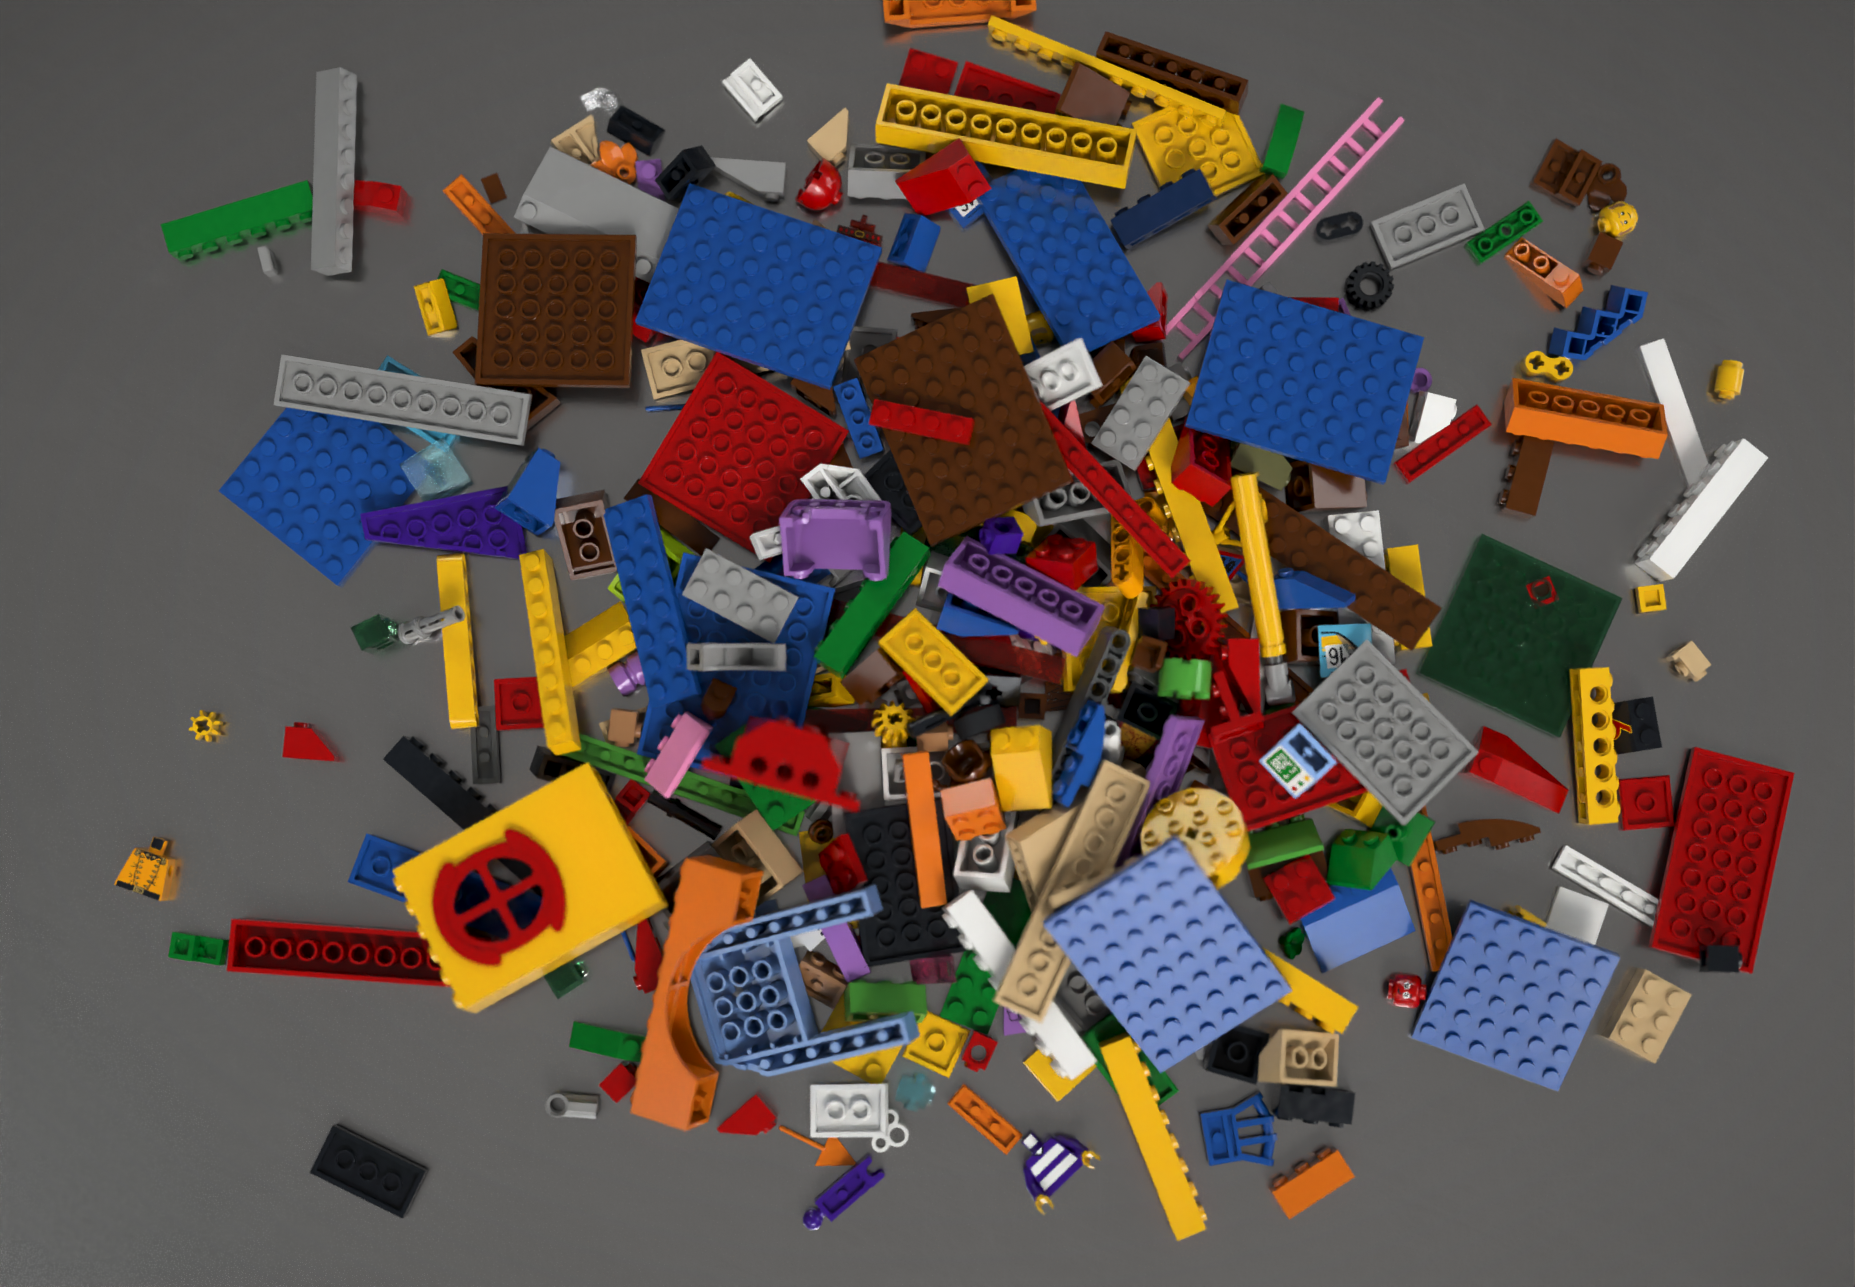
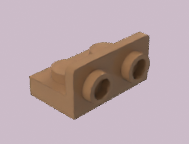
M808 950L799 964L807 995L834 1009L848 983L839 965L828 961L818 952Z

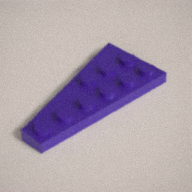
M508 486L360 514L364 537L368 541L520 559V554L527 553L522 526L495 509L496 504Z

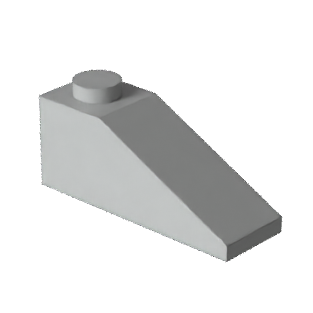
M711 157L716 165L713 169L714 171L755 195L763 197V200L776 202L779 198L785 199L786 163Z

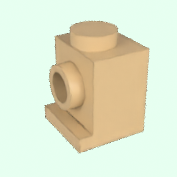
M1692 640L1684 642L1665 657L1668 662L1674 661L1676 663L1675 669L1681 676L1688 679L1692 678L1694 682L1703 678L1707 674L1706 669L1711 666V663Z

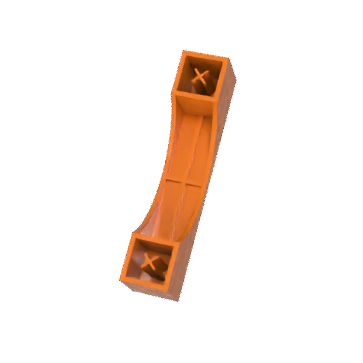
M708 854L685 858L680 868V886L677 888L674 896L676 904L674 912L669 919L670 932L663 946L665 954L663 963L658 970V987L653 993L652 1002L654 1005L652 1014H650L647 1020V1037L641 1047L643 1055L641 1064L636 1071V1088L630 1098V1103L632 1104L630 1113L684 1131L708 1122L719 1072L701 1052L691 1030L687 1006L691 975L702 952L718 935L733 926L752 922L763 876V870Z

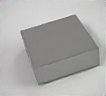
M267 246L258 247L263 272L268 277L277 276L279 272L274 252Z

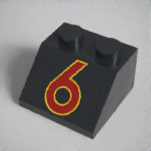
M1653 696L1614 703L1612 723L1616 729V735L1613 740L1617 755L1662 748Z

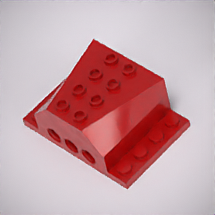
M749 715L744 733L737 739L732 760L711 754L710 758L703 759L701 769L858 812L861 800L856 799L857 794L841 790L840 795L836 794L850 743L820 734L821 730L813 726L804 724L803 729L796 728L794 721L780 717L775 722Z

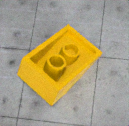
M1040 725L991 729V757L1002 812L1051 809L1052 731Z

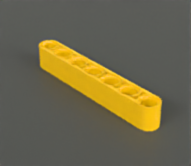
M464 553L437 555L440 611L460 606L465 613L463 621L442 628L450 726L452 729L478 727L479 712L466 559Z

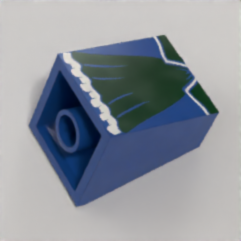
M536 449L524 459L496 504L495 509L536 536L549 529L554 523L560 461L555 459V455L549 450Z

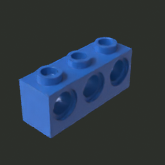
M857 377L833 386L859 458L862 459L885 450L877 427L869 425L871 410L859 378Z

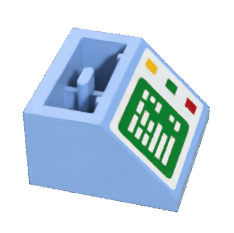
M1301 724L1295 725L1259 760L1294 799L1312 786L1336 763L1335 759Z

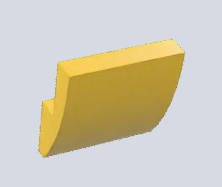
M1039 1049L1035 1050L1023 1062L1057 1102L1097 1067L1093 1064L1076 1078L1070 1080L1066 1077L1058 1076L1049 1064L1053 1060L1050 1056L1046 1057L1045 1054L1043 1055Z

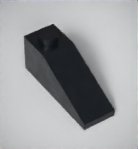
M537 745L529 770L536 778L553 782L585 763L562 755H555L549 748ZM594 767L598 770L610 793L616 774Z

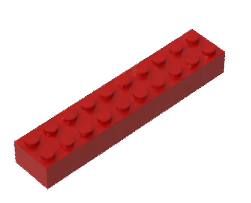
M247 918L231 919L227 971L451 987L450 984L446 985L441 977L440 971L443 969L439 961L435 962L428 951V948L431 947L428 939H423L419 931ZM468 934L480 941L496 942V936Z

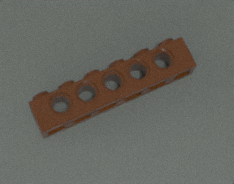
M1105 31L1096 51V58L1225 109L1226 112L1238 116L1248 94L1249 80L1107 31Z

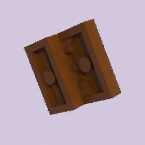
M1556 138L1552 140L1530 184L1562 201L1580 206L1603 161L1582 149L1577 151Z

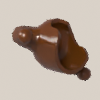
M988 732L986 735L989 741V749L987 751H983L972 739L963 740L949 749L942 759V764L951 777L949 785H942L937 779H932L933 790L940 792L943 789L983 780L987 775L989 767L993 765L991 757V732Z

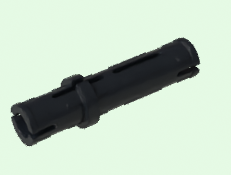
M976 693L952 716L940 707L915 721L907 723L906 729L911 738L915 739L953 718L958 719L962 717L963 713L982 704L978 693Z
M656 789L653 790L647 801L666 812V816L670 818L673 816L712 840L716 839L722 828L721 825L680 803V799L666 798Z

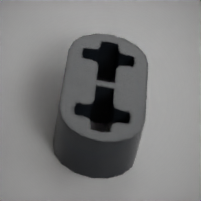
M1346 212L1326 217L1316 224L1314 234L1323 243L1353 237L1362 229L1363 219L1356 212ZM1348 218H1351L1352 222H1357L1354 230H1351L1349 226L1341 228V225L1346 224ZM1324 224L1328 228L1336 227L1335 230L1330 232L1329 236H1326L1325 232H1320Z

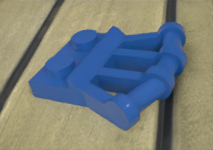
M1260 1091L1252 1094L1232 1108L1200 1113L1209 1166L1242 1160L1273 1166L1274 1159H1272L1275 1141L1278 1140L1277 1133H1274L1272 1122H1275L1274 1115L1269 1112L1263 1102V1095ZM1251 1105H1254L1260 1115L1259 1117L1238 1121L1235 1118V1115ZM1262 1124L1263 1135L1239 1139L1238 1128ZM1264 1143L1262 1156L1241 1152L1242 1146Z

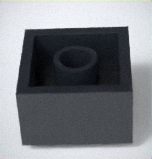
M1241 1024L1237 1025L1209 1043L1203 1069L1256 1085L1259 1071V1054L1266 1047L1270 1034L1266 1031Z

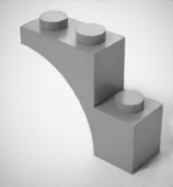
M755 642L688 643L687 670L786 671V644Z

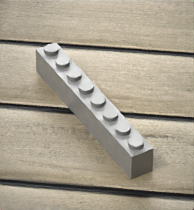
M341 67L316 72L311 270L327 276L352 272L357 75Z

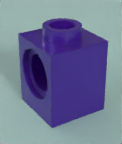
M995 517L984 522L983 528L979 532V539L989 555L1017 553L1024 533L1014 517Z

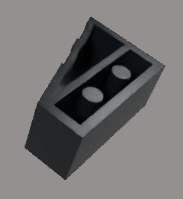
M1274 1082L1271 1112L1280 1120L1292 1121L1293 1118L1303 1119V1122L1308 1124H1318L1319 1121L1329 1122L1328 1126L1344 1128V1124L1352 1125L1356 1093L1350 1090Z

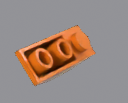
M1523 237L1505 254V257L1538 288L1565 308L1583 291L1581 278L1578 273Z

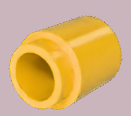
M1722 360L1721 366H1718L1714 391L1719 393L1718 396L1720 398L1734 399L1735 395H1740L1744 375L1743 363L1734 360Z

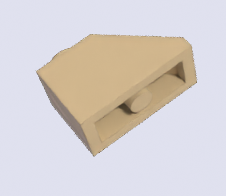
M846 108L841 110L807 140L809 149L820 161L824 158L836 167L846 158L849 111Z

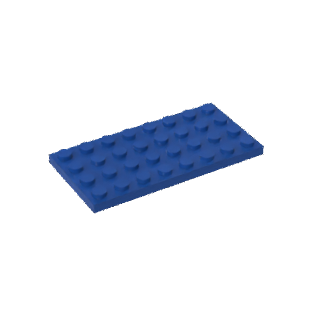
M1018 169L988 182L992 189L978 197L977 201L1061 347L1082 338L1087 352H1090L1159 321V312L1082 181Z

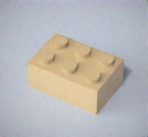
M757 809L737 822L711 844L722 859L763 870L757 906L764 903L803 872L797 861L791 856Z
M1637 968L1601 1036L1638 1057L1655 1064L1684 1011L1691 994L1646 969Z

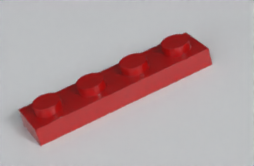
M874 399L869 425L968 446L970 445L975 420L972 418Z

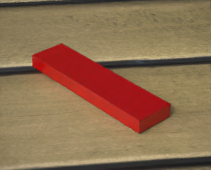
M1476 404L1452 421L1450 425L1429 437L1393 464L1407 484H1409L1492 424Z

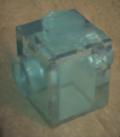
M914 1072L913 1076L903 1073L895 1100L904 1103V1108L918 1112L919 1108L925 1109L926 1104H932L936 1090L931 1089L932 1082L928 1081L929 1076Z

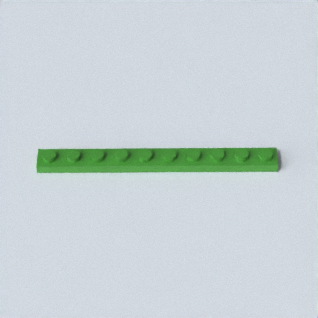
M579 733L582 750L561 754L576 761L588 762L594 767L651 786L644 780L648 774L644 770L651 758L638 755L635 752ZM689 771L686 772L673 793L741 818H745L756 809L760 813L746 791ZM805 811L800 812L776 830L797 836Z

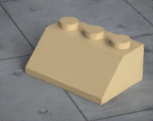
M1279 1029L1259 1054L1258 1081L1337 1087L1339 1034Z

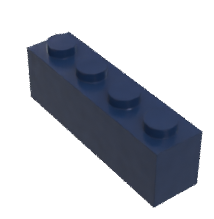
M1190 169L1181 175V180L1174 184L1170 181L1159 188L1160 192L1153 196L1147 194L1136 201L1137 205L1132 208L1124 207L1114 214L1115 217L1110 221L1123 246L1130 249L1218 199L1204 172L1201 169Z

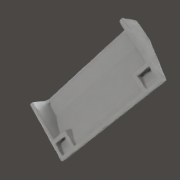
M550 147L525 190L514 218L547 234L636 235V277L650 283L679 208L558 149Z

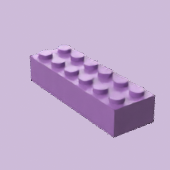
M966 536L945 563L938 584L939 587L1076 657L1096 630L1105 608L1104 605L1003 554L989 555L982 543Z

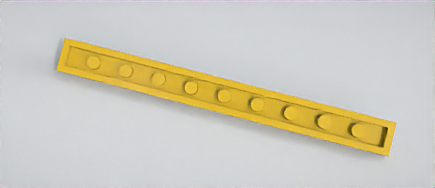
M995 16L990 18L988 23L989 33L996 40L1004 42L1006 39L1013 42L1021 50H1033L1038 52L1037 54L1041 58L1046 60L1055 59L1060 61L1062 66L1071 70L1075 62H1078L1120 87L1131 90L1130 92L1139 98L1149 97L1161 107L1167 108L1171 106L1176 108L1180 114L1186 117H1191L1192 115L1201 119V122L1208 126L1214 127L1218 125L1221 127L1226 115L1225 109Z

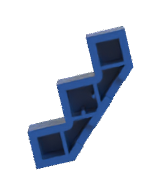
M1611 285L1606 309L1582 306L1577 331L1554 328L1548 353L1580 360L1588 359L1596 349L1608 344L1620 335L1623 329L1631 323L1635 324L1643 317L1648 292Z

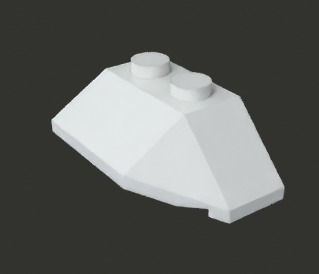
M821 463L801 478L814 499L881 500L861 470L857 468Z

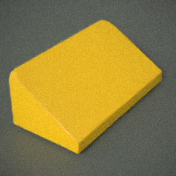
M444 279L432 280L414 286L428 336L457 328V322Z

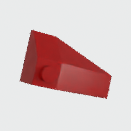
M1483 726L1474 746L1478 753L1467 763L1463 773L1559 814L1569 790L1508 736Z

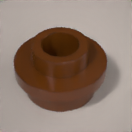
M818 819L810 825L808 835L813 842L825 844L833 837V825L827 819Z

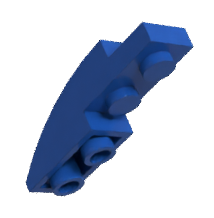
M1089 699L1086 705L1081 708L1075 727L1068 734L1065 747L1073 750V752L1066 759L1064 770L1052 788V799L1067 807H1070L1081 784L1088 788L1090 787L1103 749L1105 735L1104 706Z

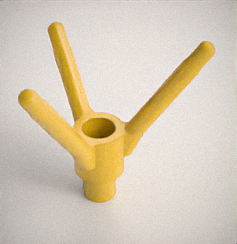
M1234 501L1227 508L1219 524L1211 531L1216 545L1242 547L1241 541L1230 539L1231 529L1225 526L1226 521L1234 510Z

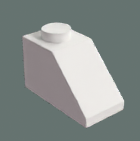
M1420 391L1408 432L1409 441L1421 443L1450 425L1457 412V406L1455 405L1457 399Z

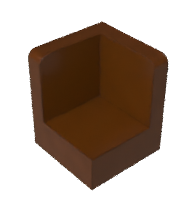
M1147 636L1140 637L1135 643L1129 666L1155 673L1162 666L1168 643Z

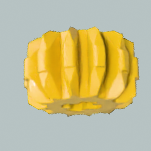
M892 700L889 706L882 703L879 708L880 710L874 711V720L871 722V727L876 729L874 732L875 737L883 736V744L887 740H891V743L895 746L898 740L905 743L908 738L907 736H910L906 729V724L915 721V718L911 717L912 709L904 710V702L898 707Z

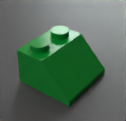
M1345 829L1332 844L1327 876L1328 885L1372 891L1398 859L1389 834Z

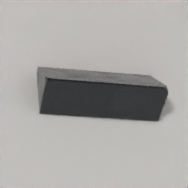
M623 105L609 119L607 132L624 143H630L635 149L647 156L651 155L665 132V129Z

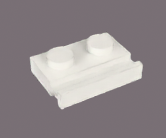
M750 58L732 72L726 80L722 81L725 88L755 122L762 114H765L783 99L780 92Z

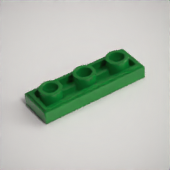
M1527 201L1468 241L1465 245L1480 265L1541 224L1543 220L1530 201ZM1501 229H1506L1508 235H1504Z

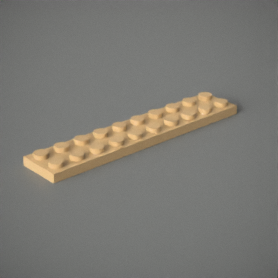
M1102 760L992 1001L1042 1024L1070 962L1069 957L1043 926L1042 920L1056 912L1050 911L1047 901L1052 896L1051 892L1064 886L1066 889L1075 887V883L1080 879L1090 877L1092 880L1099 877L1101 871L1114 866L1149 790L1150 781L1107 760Z

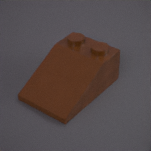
M605 490L556 499L554 520L570 580L617 571L604 519L605 509L609 508Z

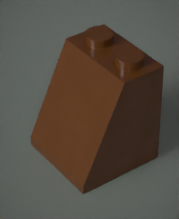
M1075 62L1056 106L1055 114L1122 127L1119 124L1122 115L1127 116L1132 102L1128 101L1130 92L1084 65Z
M1300 460L1289 463L1292 466V470L1290 472V481L1285 486L1286 504L1300 514L1345 512L1367 508L1368 495L1365 479Z

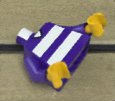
M1030 1132L1021 1141L1030 1152L1024 1159L1026 1164L1023 1168L1025 1185L1041 1214H1045L1042 1210L1044 1203H1049L1051 1208H1054V1204L1048 1197L1056 1192L1083 1164L1094 1169L1089 1163L1090 1159L1095 1157L1101 1160L1098 1154L1089 1151L1079 1140L1064 1135H1057L1055 1137L1049 1135L1041 1141L1033 1132Z

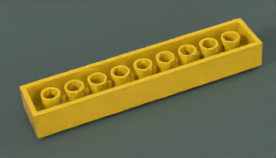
M888 83L886 84L875 124L876 143L936 154L960 138L974 161L1122 189L1126 188L1137 133L1136 129Z

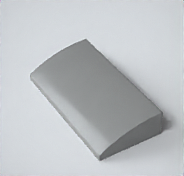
M875 731L829 733L828 737L850 743L836 794L840 795L841 790L857 794L856 799L861 800L858 810L884 807L881 736L875 737ZM832 805L833 838L846 834L843 813L851 812L852 810Z

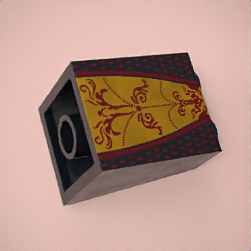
M1133 681L1111 721L1116 722L1117 726L1121 729V746L1125 747L1123 761L1129 759L1141 764L1146 770L1155 756L1157 746L1162 740L1164 725L1170 716L1175 715L1179 704L1166 697H1158L1157 693Z

